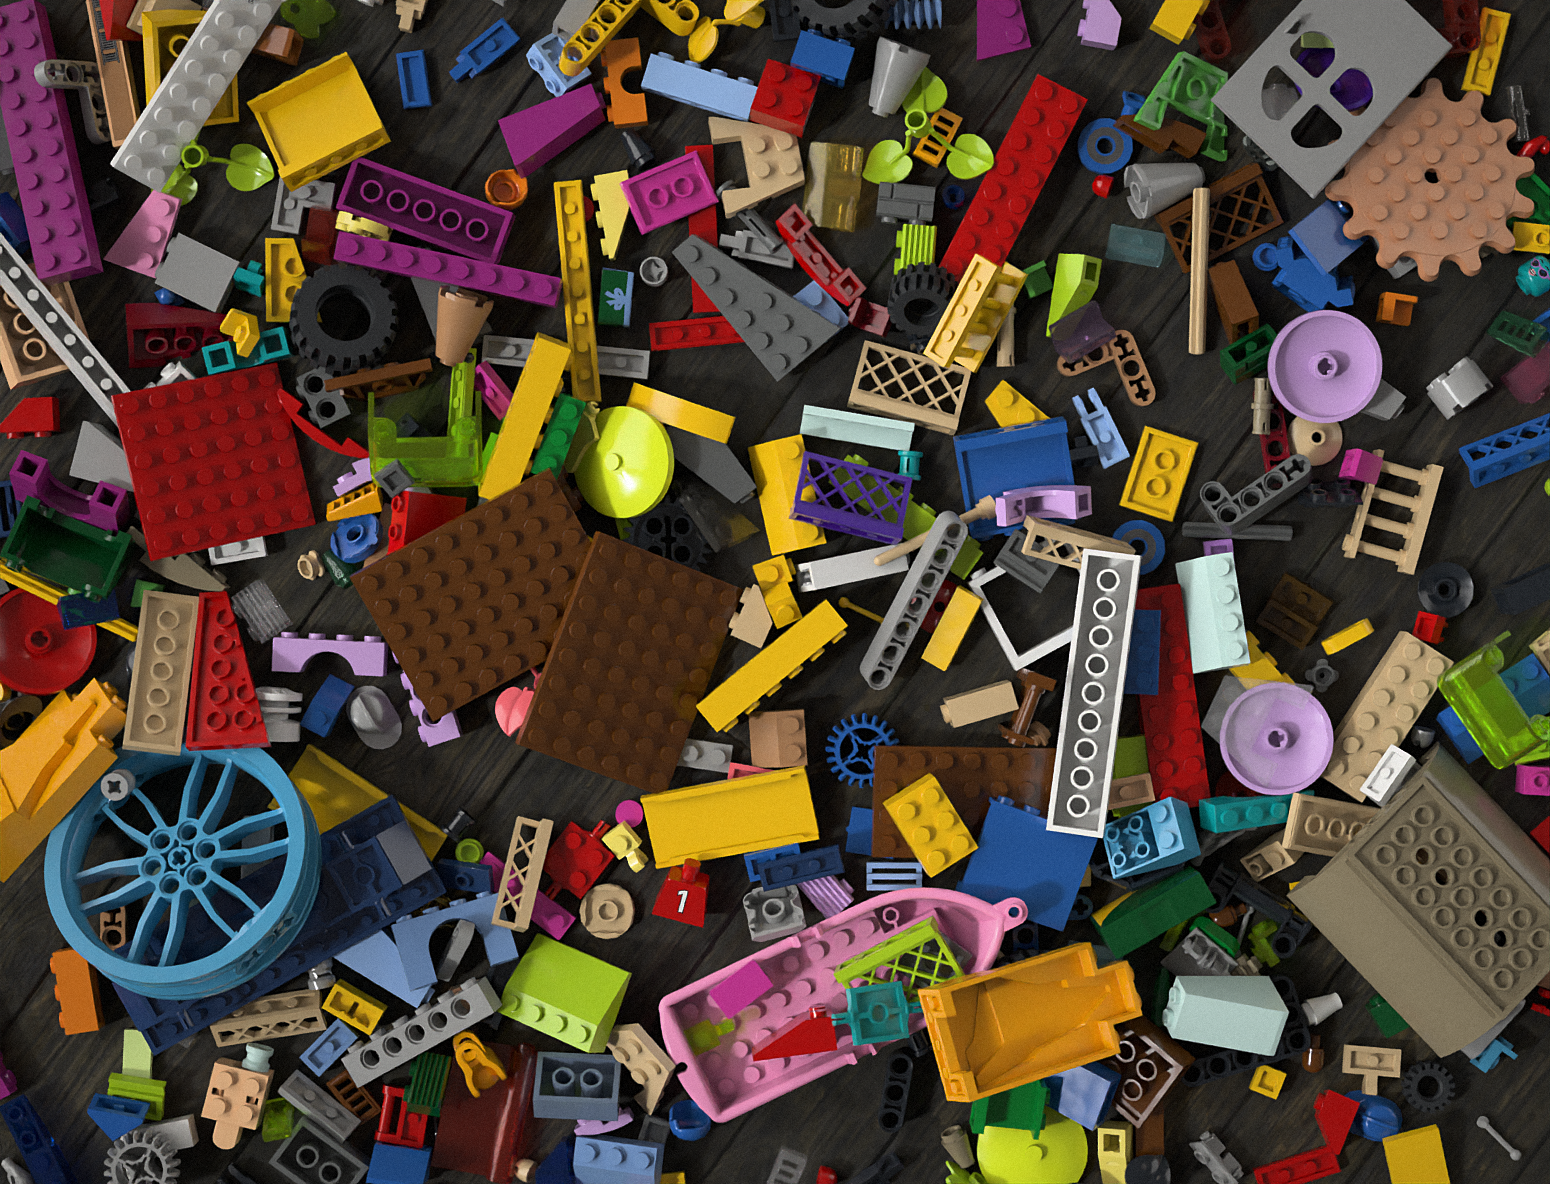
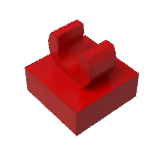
M1419 611L1412 635L1419 640L1434 644L1443 642L1444 638L1440 636L1443 627L1448 628V623L1445 622L1446 618Z

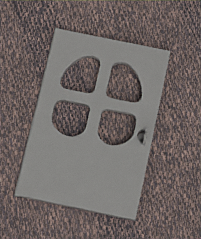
M1302 0L1213 96L1211 101L1314 199L1447 54L1452 45L1405 0ZM1296 22L1298 23V26H1299L1298 32H1297V26H1296V24H1295ZM1306 33H1317L1327 37L1335 48L1334 61L1319 78L1312 77L1290 55V48L1293 43ZM1272 67H1279L1302 90L1301 98L1280 120L1270 119L1262 108V86L1268 71ZM1348 69H1357L1365 73L1373 88L1372 102L1359 116L1350 114L1330 94L1331 85ZM1314 105L1321 107L1342 128V135L1337 141L1319 148L1300 147L1291 137L1292 128Z

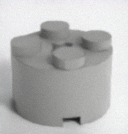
M1466 356L1448 371L1449 376L1444 372L1433 380L1426 389L1429 391L1427 393L1445 418L1449 420L1452 416H1455L1477 400L1479 395L1486 393L1493 385L1474 360H1470Z

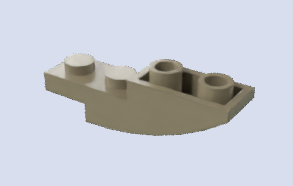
M131 526L126 532L132 535L135 543L146 551L139 561L162 576L189 587L208 591H228L230 588L225 583L227 578L216 569L210 571L203 565L206 561L197 553L191 552V554H182L178 557L173 556L150 561L142 526Z

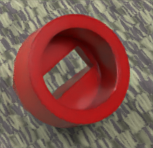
M1108 175L1097 176L1092 183V190L1098 196L1107 199L1115 178Z
M821 1165L816 1184H836L837 1174L834 1169Z

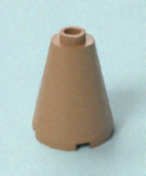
M444 285L440 286L438 292L436 356L440 358V363L455 367L457 363H463L489 316L494 301L487 302L488 297L459 287L456 292L449 291L450 286Z

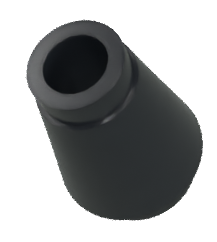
M634 128L622 133L620 138L632 167H636L638 171H643L657 161L656 151Z

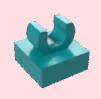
M251 260L247 270L238 267L234 274L235 288L262 297L265 290L264 276H261L263 272L261 270L262 264Z

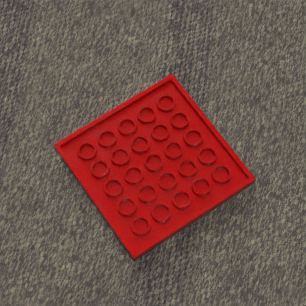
M277 363L111 396L150 561L316 525L291 419L277 393L280 388H283Z

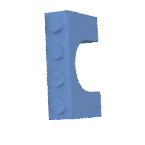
M488 891L477 894V899L466 902V899L463 898L450 902V908L439 910V906L422 911L423 916L412 918V914L396 920L397 924L392 925V931L410 992L437 984L438 981L429 954V941L435 930L447 922L460 921L462 919L475 924V928L483 939L491 967L518 959L519 956L511 929L491 924L498 893L493 894L492 892L490 894ZM503 907L501 908L499 919L508 921Z

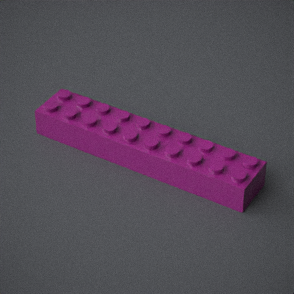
M23 0L0 7V104L38 280L53 286L103 272L64 89L42 87L34 75V69L38 63L50 59L57 60L46 7L37 0ZM54 72V73H48V74L52 75V77L55 76V72Z

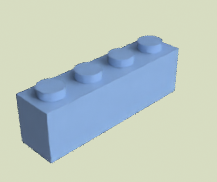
M659 52L658 56L650 55L641 84L643 91L739 121L749 122L750 108L758 88L753 86L754 82L743 77H738V80L727 78V73L724 71L711 69V72L700 69V64L685 60L684 64L674 61V56Z

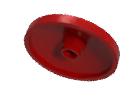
M17 588L0 599V681L4 685L23 694L43 696L68 689L84 676L93 661L96 651L97 634L93 622L22 588Z

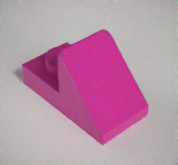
M1358 448L1346 450L1339 477L1348 480L1355 479L1375 485L1380 474L1383 459Z

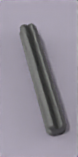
M1184 522L1182 525V535L1184 537L1290 541L1292 540L1293 529L1291 526L1251 524L1235 535H1228L1221 531L1216 523Z

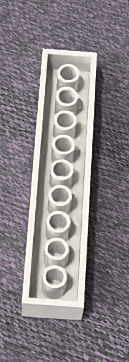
M1083 549L1046 830L1098 838L1105 836L1142 556Z

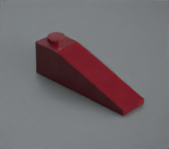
M159 303L125 304L129 368L162 366L167 364L169 359L179 356L182 359L192 357L191 353L202 350V347L225 341H234V336L220 331V326L227 314Z

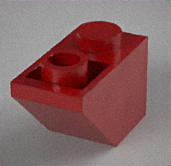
M24 398L0 424V433L7 434V439L24 438V433H35L36 438L52 437V432H60L59 398Z

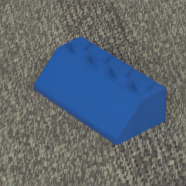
M1532 653L1439 713L1436 720L1466 763L1470 764L1550 712V677Z

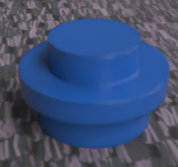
M1264 243L1254 250L1253 263L1258 269L1271 271L1278 266L1275 245Z

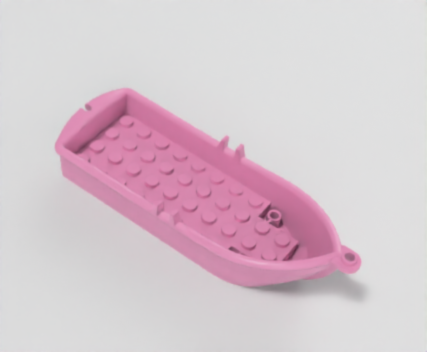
M925 887L896 890L868 899L663 997L659 1004V1013L667 1054L675 1065L680 1062L687 1064V1069L679 1072L677 1076L695 1103L713 1121L718 1123L727 1122L847 1064L854 1065L858 1063L857 1059L870 1053L875 1055L882 1047L897 1041L890 1040L853 1046L849 1023L835 1026L838 1048L836 1051L753 1062L752 1046L802 1012L809 1011V1007L825 1005V1009L831 1008L832 1014L847 1012L846 989L842 983L839 984L833 975L838 964L934 916L940 931L973 954L963 968L965 975L979 971H989L1001 948L1005 931L1022 924L1026 920L1028 915L1027 906L1024 901L1017 897H1010L992 905L962 892ZM1012 907L1018 908V913L1015 916H1010L1008 913ZM754 959L763 972L765 971L771 978L774 986L732 1018L728 1019L709 992L747 962ZM881 965L876 968L874 976L890 981L893 968ZM896 970L893 982L902 981V985L909 986L911 980ZM856 978L850 981V983L855 988L868 986L869 981ZM915 982L913 983L912 988L921 989L919 985ZM903 991L906 998L908 992ZM924 1013L909 1014V1035L927 1027Z

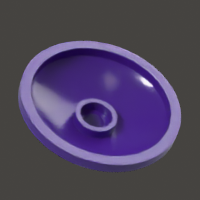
M1308 48L1300 54L1296 62L1312 77L1319 78L1334 61L1335 48ZM1348 69L1331 85L1330 94L1348 112H1354L1370 102L1373 97V88L1365 73L1357 69ZM1295 83L1296 88L1302 95L1301 88Z

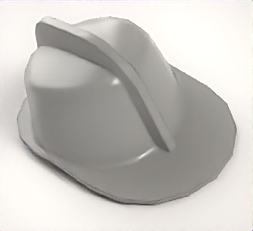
M363 686L356 689L350 695L347 701L346 712L361 740L374 749H385L396 743L401 735L402 723L385 693L374 686Z

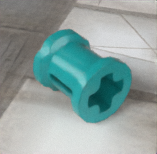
M898 451V455L901 456L898 475L910 477L912 480H921L919 462L920 458L923 457V452Z

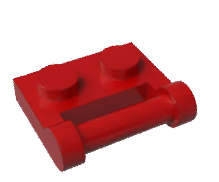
M384 1083L379 1128L375 1130L374 1139L422 1148L429 1115L407 1111V1102H404L402 1098L397 1133L390 1132L395 1096L403 1097L405 1087Z

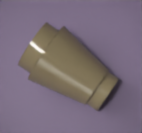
M954 1125L941 1133V1144L961 1169L967 1168L975 1162L966 1130L962 1129L960 1125Z

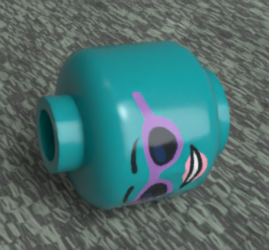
M1537 255L1519 267L1516 281L1526 295L1531 294L1538 297L1550 290V259L1548 260L1544 256Z

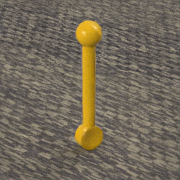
M842 597L839 600L840 607H848L882 624L884 618L850 603L846 597Z

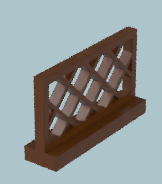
M1251 162L1203 187L1210 190V205L1216 202L1214 208L1209 207V210L1213 211L1209 221V236L1211 232L1225 236L1221 248L1215 251L1208 249V252H1210L1208 254V262L1284 223L1262 178V171L1258 163ZM1255 181L1261 190L1257 202L1243 197L1247 186ZM1240 190L1239 196H1238V195H1235V194H1232V193H1234V192ZM1193 194L1154 215L1184 274L1191 271V263L1186 264L1183 253L1186 245L1192 246V243L1187 241L1192 229ZM1226 196L1237 198L1233 214L1219 210L1221 201ZM1263 197H1264V199H1265L1267 205L1262 204ZM1242 200L1256 205L1251 220L1237 216ZM1260 206L1270 210L1274 218L1273 221L1265 225L1255 222ZM1217 213L1231 217L1226 233L1212 229ZM1191 215L1190 221L1184 220V218ZM1236 219L1249 223L1246 235L1240 238L1230 235ZM1178 221L1188 224L1183 240L1173 237L1169 228L1170 225ZM1254 225L1260 227L1252 231ZM1229 238L1235 240V241H1233V242L1227 244ZM1176 241L1182 243L1180 249Z

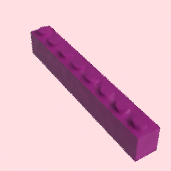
M339 231L334 259L340 263L352 264L552 308L558 307L563 283L562 279L558 277Z

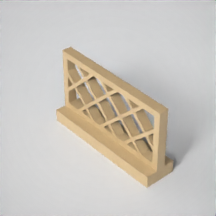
M865 340L847 407L898 421L915 423L916 426L954 436L959 423L971 371L966 367L951 364L950 368L943 367L929 357ZM868 349L880 352L885 361L872 368L866 359ZM899 357L907 359L911 366V369L898 375L891 363ZM913 361L919 362L920 364L915 366ZM865 364L868 370L862 373ZM888 365L894 378L881 384L874 371ZM925 365H930L934 367L938 376L925 382L918 369ZM940 368H941V369H945V370H947V371H945V372L942 373L941 370H940ZM914 372L921 385L908 392L901 378ZM952 372L963 374L962 385L952 390L945 376ZM871 374L878 386L871 391L858 389L860 379ZM941 379L948 392L935 399L928 386ZM897 381L904 395L894 399L888 396L884 388ZM924 388L931 402L924 406L916 405L911 395ZM960 390L959 397L957 398L955 393ZM881 391L883 395L876 394V392ZM951 396L956 404L954 415L943 412L938 402ZM905 398H907V399L909 400V402H905V401H902V400H904ZM932 405H934L935 408H936V410H935V409H931V408H929V407H931Z

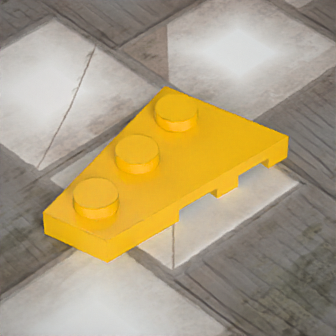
M265 238L266 323H289L294 294L297 288L302 287V282L307 276L294 238ZM318 312L317 322L322 323L321 316Z
M1004 380L998 384L984 401L1001 428L1050 419Z

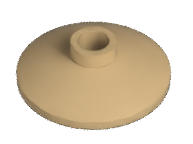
M1297 416L1291 422L1287 431L1291 454L1305 455L1309 459L1311 466L1322 465L1331 461L1338 454L1342 445V431L1338 422L1317 423ZM1315 432L1321 435V440L1318 443L1312 440V435Z

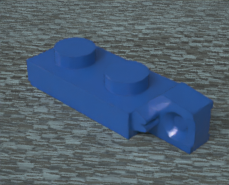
M501 18L460 52V55L456 58L459 64L449 71L450 76L456 83H459L468 75L472 79L477 75L479 76L521 41L520 37L505 19Z

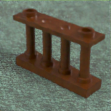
M1021 668L1016 676L1022 680L1021 685H1023L1017 701L1019 709L1014 710L1008 727L999 724L997 729L1003 733L1002 737L1009 739V743L1024 748L1026 743L1033 745L1035 741L1026 733L1040 695L1044 694L1046 689L1053 692L1056 680L1026 668Z

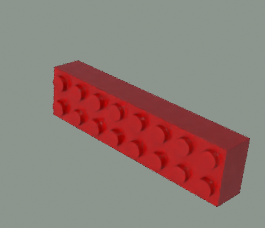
M1037 74L994 158V166L985 175L938 268L942 266L946 268L947 274L952 273L955 276V281H958L960 284L975 254H980L1002 267L1088 99Z
M1175 583L1137 589L1135 609L1161 610L1158 695L1136 694L1141 734L1145 736L1148 768L1155 796L1153 804L1171 796L1187 802L1189 808L1199 807V799L1210 798L1181 585Z

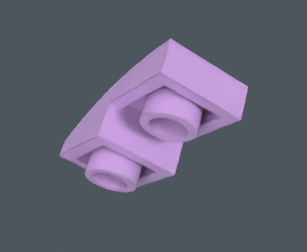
M628 1106L623 1110L619 1107L618 1121L577 1119L578 1124L575 1126L574 1132L576 1135L605 1133L633 1121L634 1114Z

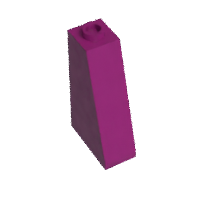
M592 84L498 120L521 179L530 175L605 121L602 109L607 108L601 92L595 94Z

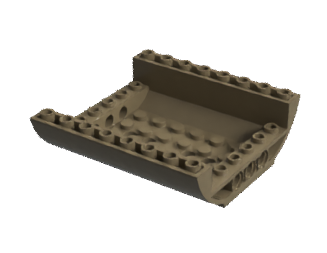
M1437 741L1418 760L1423 766L1386 805L1362 827L1317 875L1305 876L1286 896L1432 1050L1442 1058L1464 1048L1490 1030L1500 1020H1504L1550 971V859ZM1420 848L1424 849L1428 854V860L1423 865L1416 860V852ZM1439 869H1443L1448 876L1447 882L1444 885L1438 884L1435 879L1436 872ZM1479 910L1486 914V923L1483 926L1477 925L1474 919L1476 912ZM1498 931H1502L1506 936V942L1501 947L1497 946L1494 942V935Z

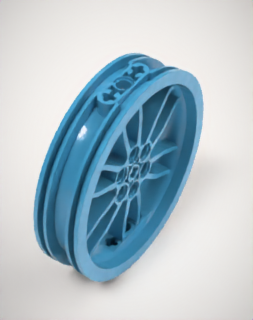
M187 727L183 728L180 756L122 749L123 746L116 749L115 753L118 758L51 831L44 865L46 896L52 916L62 935L74 950L94 965L102 974L121 987L143 996L163 1000H191L216 995L243 984L271 965L288 948L303 927L317 895L322 866L321 839L314 814L301 791L288 778L275 760L261 748L189 751L186 748ZM208 763L226 765L214 796L199 820H197L198 797ZM193 765L184 787L179 821L176 826L170 827L158 808L138 787L145 781L163 772L182 766ZM116 769H127L135 777L136 784L133 792L121 800H109L102 793L101 781L106 775ZM239 769L249 773L263 783L274 795L280 806L276 810L244 818L214 833L228 806ZM130 795H136L157 825V828L149 836L125 824L115 814L117 813L115 810L123 806ZM107 817H110L130 838L148 849L144 857L107 862L83 871L90 844L101 823ZM286 821L289 837L250 849L227 850L228 847L254 832ZM197 832L193 839L188 840L192 833ZM170 841V844L166 848L162 849V845L165 842ZM211 850H215V853L211 857L206 858L207 854ZM288 853L280 885L273 899L262 910L241 889L220 876L224 868L260 863ZM161 867L160 872L153 875L154 870ZM140 875L136 880L111 894L84 904L82 902V886L117 876ZM207 876L202 884L197 885L200 878ZM179 885L178 890L171 893L172 888ZM219 889L243 901L255 912L253 914L255 917L248 920L242 926L239 933L237 931L234 932L223 921L211 900V897ZM154 892L138 922L127 958H124L103 943L93 930L87 917L123 907ZM198 898L211 919L232 940L222 950L208 957L187 964L173 966L184 938L189 902L192 899ZM171 905L170 927L158 967L140 964L153 930L168 906Z

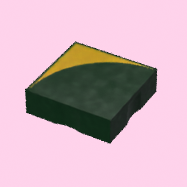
M1186 863L1183 871L1134 892L1129 891L1091 913L1089 919L1104 945L1110 949L1116 959H1119L1217 902L1201 874Z

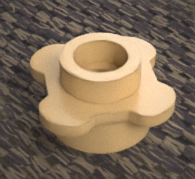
M312 550L309 551V555L303 554L300 556L298 570L304 578L314 580L317 575L323 576L325 574L323 562L316 551Z

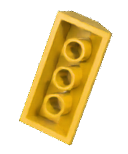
M802 434L748 447L772 555L825 544L826 539L823 527L788 519L790 508L793 505L803 453L805 452ZM805 476L804 484H806L807 482H809L808 479L806 478V476ZM811 485L802 490L801 500L811 503L817 500L815 490Z

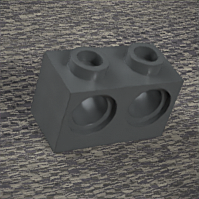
M320 366L318 369H313L297 377L299 385L296 386L300 398L303 401L307 400L311 407L308 414L315 426L319 425L322 429H327L355 414L347 398L340 396L339 390L331 393L326 392L324 380L337 377L335 373L333 375L326 374V368ZM320 377L324 384L323 389L318 393H314L311 390V382L313 379ZM332 402L336 407V412L332 417L326 418L323 414V407L325 404Z

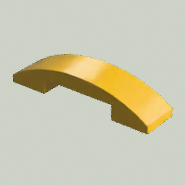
M635 382L626 405L647 411L660 422L727 444L736 418Z

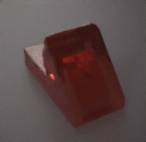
M318 206L310 207L307 232L301 240L303 260L332 265L337 233L335 227L339 211Z

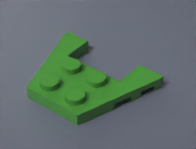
M1187 52L1177 53L1136 114L1134 121L1152 130H1158L1161 128L1166 107L1169 106L1208 126L1206 130L1207 135L1203 140L1200 153L1219 162L1226 161L1227 150H1224V137L1227 136V125L1224 124V113L1211 99L1228 81V73Z

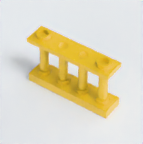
M975 254L923 354L943 367L950 368L955 360L973 373H977L1028 274L1006 261L1000 267L984 256Z

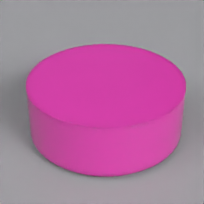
M631 799L621 802L615 813L619 824L625 820L631 828L637 826L642 821L644 814L640 803Z

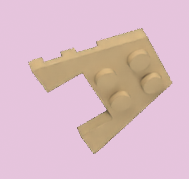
M709 117L708 123L712 144L741 141L750 185L749 188L722 191L726 218L736 216V213L748 208L749 210L758 206V203L765 199L775 198L804 185L805 177L797 136L761 124Z
M639 1024L616 1025L611 1031L606 1046L612 1050L614 1058L627 1067L631 1072L632 1078L637 1083L643 1085L644 1088L639 1090L633 1098L647 1114L651 1115L658 1108V1102L664 1095L663 1090L669 1083L676 1065Z

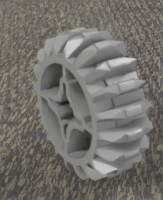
M139 1129L134 1131L133 1136L126 1133L123 1135V1140L117 1139L114 1142L115 1148H110L107 1152L111 1158H107L104 1164L111 1168L104 1172V1176L113 1178L107 1184H139L142 1180H149L151 1182L155 1180L159 1184H177L173 1177H178L181 1171L173 1167L178 1166L181 1161L180 1159H172V1156L177 1153V1149L169 1151L167 1147L171 1144V1140L168 1139L164 1143L160 1142L162 1138L161 1133H158L154 1138H152L151 1130H147L144 1136ZM134 1147L147 1148L142 1156L125 1153L128 1149ZM155 1154L158 1155L162 1162L163 1172H161L162 1168L158 1167L154 1161ZM147 1158L144 1167L145 1172L138 1177L141 1167L139 1164ZM122 1163L124 1164L123 1167L130 1173L129 1181L124 1176Z

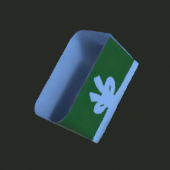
M603 268L598 327L630 328L633 272Z

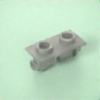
M1206 1131L1200 1136L1202 1141L1189 1144L1195 1151V1157L1201 1163L1206 1164L1212 1171V1177L1217 1183L1238 1184L1236 1180L1244 1174L1241 1171L1242 1166L1230 1152L1226 1153L1222 1158L1220 1157V1154L1226 1148L1214 1133L1210 1134L1209 1131Z

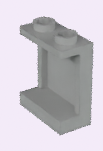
M178 233L177 238L173 237L168 244L167 252L169 254L165 263L161 262L156 269L155 277L157 279L155 283L213 312L221 313L235 285L234 274L238 267L243 269L244 264Z

